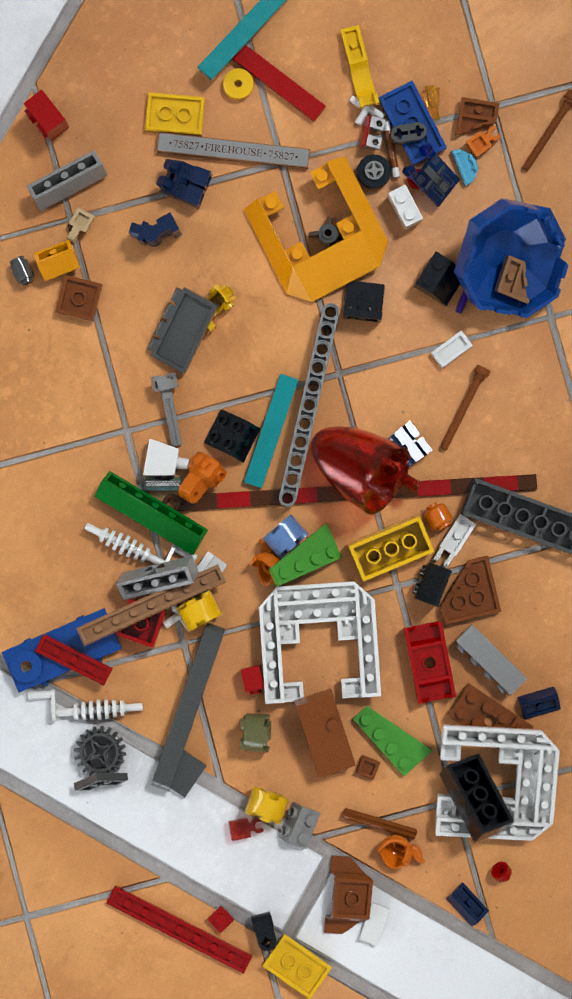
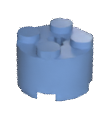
M290 514L269 532L263 540L281 559L300 543L308 533Z

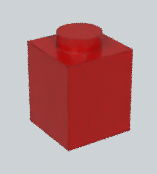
M260 665L241 669L245 692H250V695L261 693V689H264V682Z

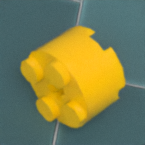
M210 590L177 607L178 613L189 632L222 614Z
M253 786L245 813L251 816L257 815L262 821L280 825L289 799L279 793L263 791L264 788Z

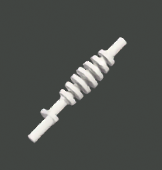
M87 523L84 530L99 536L98 538H100L99 541L101 543L104 539L107 540V547L113 543L112 550L116 551L118 546L121 547L118 554L122 555L124 550H127L128 552L125 557L129 558L131 553L135 554L133 559L137 560L138 556L142 557L140 562L143 563L147 560L154 564L168 562L173 552L183 557L192 556L194 562L198 556L196 554L191 555L173 544L166 560H163L149 552L150 548L147 547L146 550H143L144 544L140 543L139 547L135 546L137 543L136 539L133 540L132 544L128 543L131 538L129 535H127L125 540H122L124 533L120 532L118 537H116V530H112L110 534L107 527L100 529Z
M55 689L28 692V700L51 698L52 721H57V717L74 716V719H79V715H82V720H87L88 714L90 720H94V714H97L99 721L102 720V713H105V719H110V713H113V718H116L117 712H120L121 716H125V713L130 711H143V703L126 704L124 700H120V704L117 705V701L112 700V705H109L108 699H104V706L101 705V699H97L96 706H94V702L91 700L89 701V707H86V702H81V707H78V703H76L72 708L56 709Z

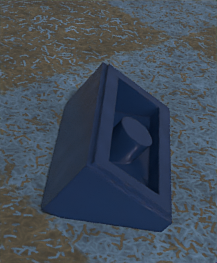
M549 687L518 697L524 720L561 709L555 687Z
M463 882L446 897L447 901L471 926L478 924L489 911Z

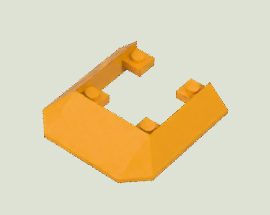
M345 156L328 161L326 164L310 172L319 190L336 182L352 212L351 216L336 223L344 240L312 257L309 256L302 241L285 250L269 216L285 208L276 190L260 199L257 198L243 209L287 295L314 302L379 268L388 239Z

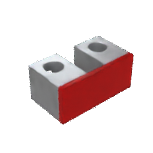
M372 115L365 117L359 147L373 151L380 149L382 138L369 135L368 133L369 130L375 132L383 131L386 119Z

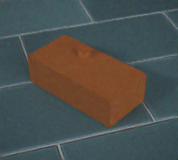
M331 688L294 700L319 778L356 766Z

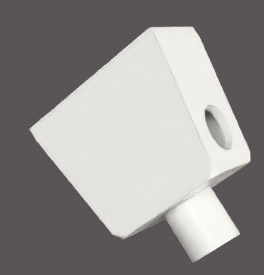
M149 439L143 475L175 476L177 468L188 470L189 459L179 457L180 450L178 448Z

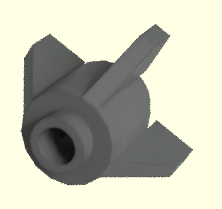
M327 217V224L321 226L319 231L309 232V238H318L321 244L325 245V249L333 245L336 240H344L341 233L337 231V228L331 224V217ZM329 231L331 236H326V232Z

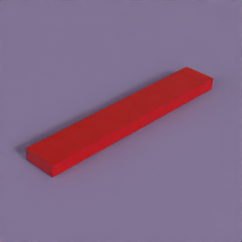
M247 45L232 59L313 122L317 120L326 108V105Z

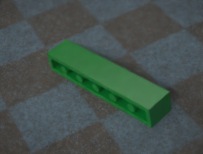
M111 471L104 477L94 496L191 555H194L208 532V529Z

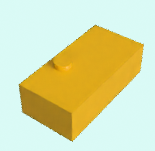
M418 514L347 544L363 582L434 552L423 522Z

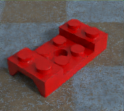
M442 621L403 628L417 703L423 704L429 701L456 697ZM427 657L435 659L434 667L427 668L424 662Z

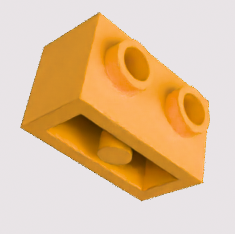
M70 240L33 253L44 281L54 279L59 275L80 268Z

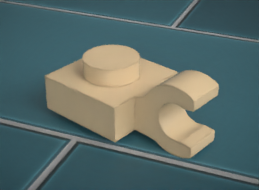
M77 207L69 222V225L73 228L67 236L68 240L75 244L80 232L87 233L95 216Z

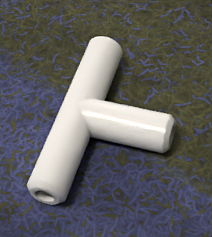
M352 96L350 103L360 108L357 97ZM367 105L361 110L355 123L361 126L368 113L382 119L385 113L371 105Z
M178 605L171 607L174 615L163 622L167 629L178 620L186 628L178 613Z

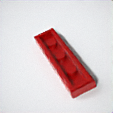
M43 634L35 652L103 686L113 669L46 634Z

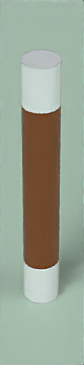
M385 121L384 135L392 176L395 179L400 177L394 142L390 138V121Z

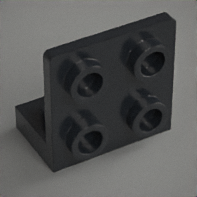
M360 281L348 283L346 286L343 318L381 323L385 285Z
M221 409L204 443L244 463L260 428Z

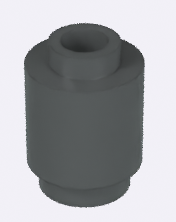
M19 256L10 261V269L17 284L22 283L25 286L33 282L32 278L35 275L24 256Z

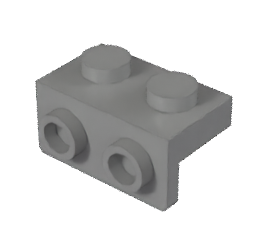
M293 802L288 810L284 825L281 827L279 838L287 843L306 849L320 812Z

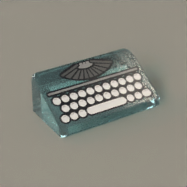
M146 476L143 489L145 491H178L183 478L181 476Z

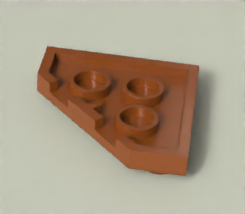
M488 555L467 561L440 606L445 625L501 612Z

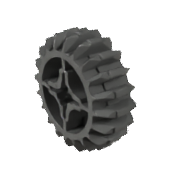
M94 726L93 733L89 729L86 730L87 737L84 734L80 735L83 742L77 740L76 744L81 747L74 749V752H80V755H76L74 758L75 760L81 759V762L77 764L78 767L83 764L86 766L82 770L83 773L87 769L90 770L89 776L93 775L94 772L107 773L109 771L110 773H115L113 767L117 770L121 768L117 762L124 763L125 760L120 758V756H126V752H122L120 749H124L126 745H119L123 738L120 737L116 740L117 731L111 735L112 728L109 727L107 732H104V726H101L100 732H98L97 727ZM95 737H106L111 742L106 745H102L99 743L98 740H96ZM90 740L93 752L86 757L85 746ZM97 747H100V749L108 747L103 752L104 757H100V755L92 757L98 751ZM115 747L116 755L111 764L107 753L111 748ZM98 759L105 767H95L89 762Z

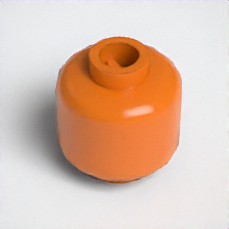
M434 502L426 508L428 511L425 513L424 518L432 530L440 532L452 524L450 521L453 519V516L444 503L437 505Z

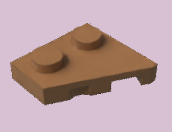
M506 255L494 292L523 304H529V298L526 295V286L528 284L525 276V261Z

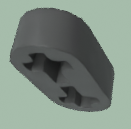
M420 122L398 125L392 129L390 138L395 144L418 142L425 138L427 129ZM416 127H419V130H423L420 136H417L416 133L410 134V132H414ZM398 130H400V133H407V135L402 136L401 140H398V137H394Z

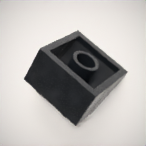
M435 251L414 287L447 306L460 286V282L454 273L456 264Z
M430 562L427 563V566L423 565L419 574L422 576L420 583L416 582L412 592L415 594L414 598L438 607L452 570Z

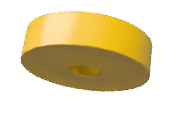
M237 68L225 75L223 88L226 95L231 99H246L253 91V78L246 70ZM241 82L242 85L241 87H236L235 83Z

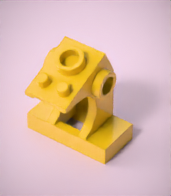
M216 284L209 290L211 294L207 299L211 301L216 297L222 304L217 308L213 318L223 310L227 312L235 305L233 301L237 298L234 296L235 293L230 286L225 284L219 286ZM212 320L208 327L210 333L216 329V325Z

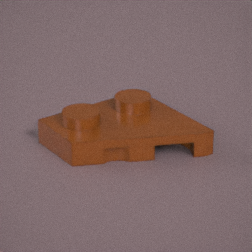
M462 97L456 135L495 124L500 103Z

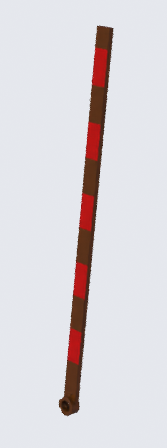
M536 474L477 478L510 491L537 489ZM473 478L299 488L295 504L468 494ZM281 489L203 494L196 503H190L179 495L168 494L162 502L167 505L170 498H174V501H177V505L174 506L176 511L281 505L279 502ZM284 494L282 500L284 503L289 504L293 501V497L290 494Z

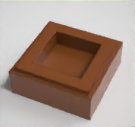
M362 755L355 773L374 780L381 762Z

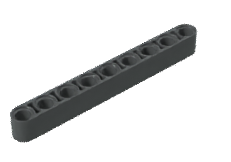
M210 623L206 624L151 786L166 791L171 789L225 628Z

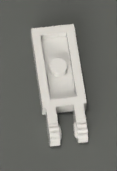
M459 514L432 560L434 562L438 561L444 550L449 552L450 555L445 559L442 566L447 568L453 557H456L476 524Z

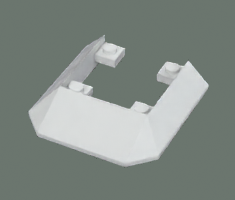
M355 582L276 587L259 607L265 704L295 702L294 700L304 697L303 681L283 683L281 644L300 643L299 624L337 621L338 640L357 639L360 677L341 679L342 698L381 696L375 599Z
M443 725L440 760L460 761L462 745L499 747L498 762L516 764L514 798L502 797L515 822L507 831L491 836L489 839L533 841L553 824L560 750L542 730ZM437 794L435 835L472 838L458 810H456L449 794Z

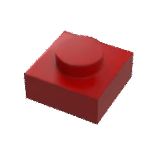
M220 905L207 920L222 933L235 918Z

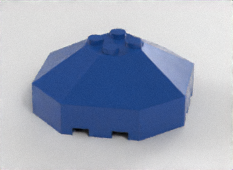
M501 198L469 220L454 273L469 301L479 310H493L496 313L515 314L528 318L559 297L561 278L565 279L568 264L560 258L566 238L551 208ZM506 255L525 261V276L528 284L526 286V295L529 298V304H523L494 292Z

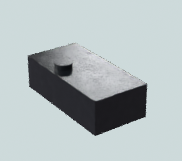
M479 753L447 765L439 774L474 843L507 831L515 822Z

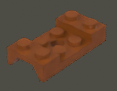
M469 683L466 685L455 706L447 714L463 726L533 729L534 727ZM488 715L495 717V723L492 726L485 724V718Z

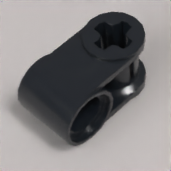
M270 911L251 916L252 926L256 933L259 947L264 951L272 950L276 943V936ZM265 937L269 940L272 939L269 946L262 942Z

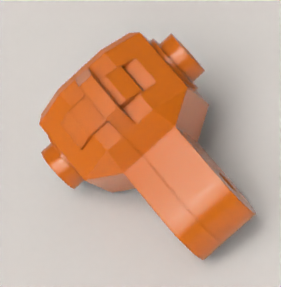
M197 452L195 456L191 457L187 465L190 473L180 485L178 495L190 503H196L208 488L217 487L225 479L227 472L217 460L203 452Z

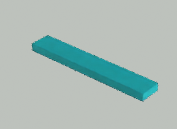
M260 0L199 64L197 69L212 81L287 0Z
M280 374L244 483L259 488L263 487L299 381L298 379Z

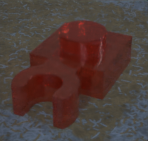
M245 817L228 821L231 840L251 837V831L256 833L263 832V828L255 827V824L262 820L256 817L249 822L248 818Z

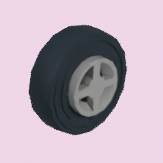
M371 154L360 161L357 167V176L363 186L369 189H378L383 187L390 179L391 167L384 157Z

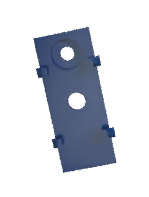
M105 608L87 616L82 615L73 622L45 633L102 662L101 657L122 649L116 633L84 647L76 629L106 615ZM43 634L33 639L28 638L24 640V643L2 652L19 693L38 684L46 686L50 684L48 680L71 671V669L35 652ZM28 661L31 663L32 667L29 672L21 670L22 662Z

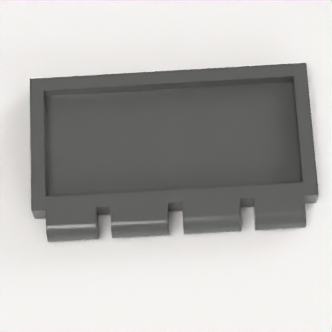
M176 287L171 297V300L176 304H168L162 316L168 321L160 320L154 333L160 338L158 339L153 336L147 349L152 352L151 356L182 373H186L219 305L186 287L183 290Z

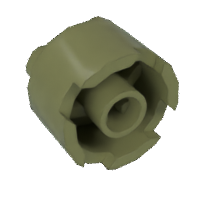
M246 713L243 716V719H241V730H244V734L240 740V749L248 752H269L270 747L267 746V741L271 740V721H268L271 716L270 714Z

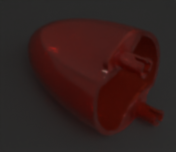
M333 426L318 431L312 439V456L323 476L343 497L369 515L378 513L385 508L398 493L402 485L413 492H416L420 487L418 485H421V481L408 475L409 450L383 436L358 428Z

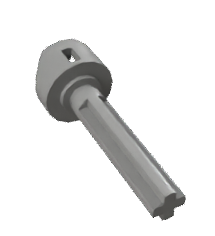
M176 373L165 374L164 377L161 375L151 377L153 392H162L161 396L164 403L172 447L182 445L173 393L171 391L179 387Z

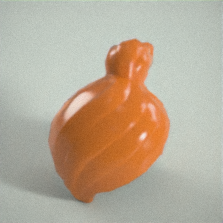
M261 538L259 539V546L263 553L255 555L250 562V566L258 567L259 580L264 586H270L275 583L269 568L277 563L279 558L274 555V551Z
M389 836L378 846L377 851L381 855L383 862L392 869L408 866L411 858L418 863L425 862L421 849L417 845H410L403 836Z

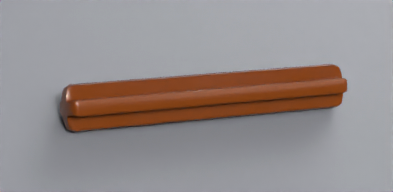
M348 808L344 809L342 815L346 820L406 838L415 839L417 835V830Z

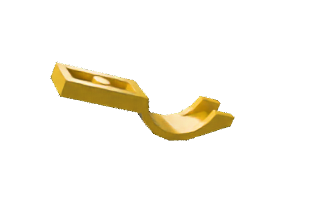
M359 25L340 29L360 108L363 109L371 104L379 105Z

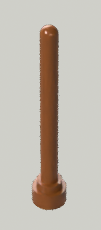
M568 89L564 95V104L524 163L523 169L525 171L531 168L572 106V90Z
M480 365L476 366L474 370L475 378L441 444L442 450L448 449L481 381L488 378L490 370Z

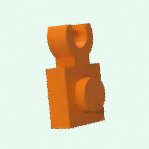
M491 126L487 134L484 135L481 130L465 142L476 158L492 148L491 141L495 142L500 139L501 134L497 136H492L491 134L495 130V126Z

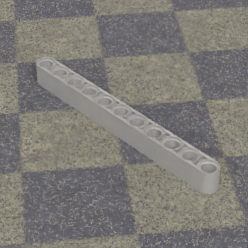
M334 303L326 304L321 313L279 495V502L285 508L292 507L297 499L339 316V308ZM327 309H333L336 315L334 317H328L325 314V311ZM328 327L332 333L329 336H324L321 333V329ZM318 346H325L327 352L319 354L316 349ZM315 364H320L323 367V371L316 373L312 367ZM312 382L317 383L319 389L315 392L310 391L308 385ZM311 401L315 407L312 410H306L304 403ZM303 419L308 420L310 427L307 429L301 428L299 425L300 421ZM303 438L306 441V445L302 448L297 447L295 444L296 439ZM299 457L302 463L299 466H293L291 459ZM290 475L296 476L297 483L294 485L288 484L286 481L287 477ZM284 494H290L293 497V501L286 504L283 502L282 497Z

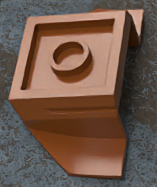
M331 855L330 873L335 876L331 915H325L324 933L343 934L360 921L369 920L373 880L362 871L351 857Z

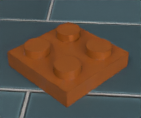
M65 275L56 313L94 322L103 285Z

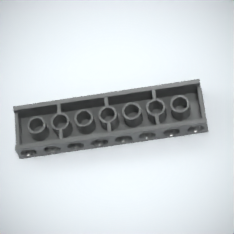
M473 478L460 514L572 555V513Z

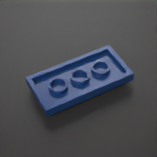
M413 80L378 97L393 128L398 125L416 122L423 123L426 126L427 133L423 140L401 144L412 166L447 149ZM416 127L415 131L410 132V134L416 133L417 136H420L423 130H419V127ZM398 130L396 135L401 140L402 136L407 135V133H400V130Z

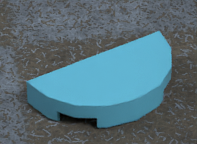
M460 149L453 150L451 153L466 187L473 182L477 175V161L472 154Z

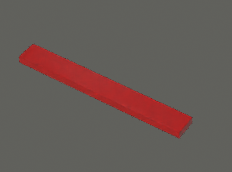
M116 885L106 903L243 974L253 956Z

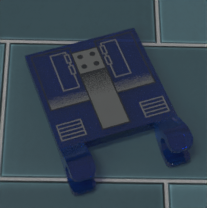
M427 143L422 145L419 151L429 159L419 172H417L413 165L404 167L402 173L410 178L439 207L460 179L435 153L432 145Z

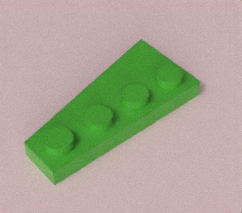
M323 524L290 553L269 568L276 587L342 558L328 524Z
M368 706L364 707L353 717V720L403 776L433 751Z

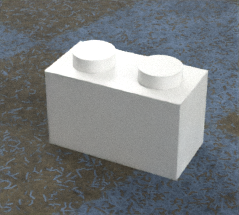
M406 184L388 193L387 198L404 230L422 222L423 217Z

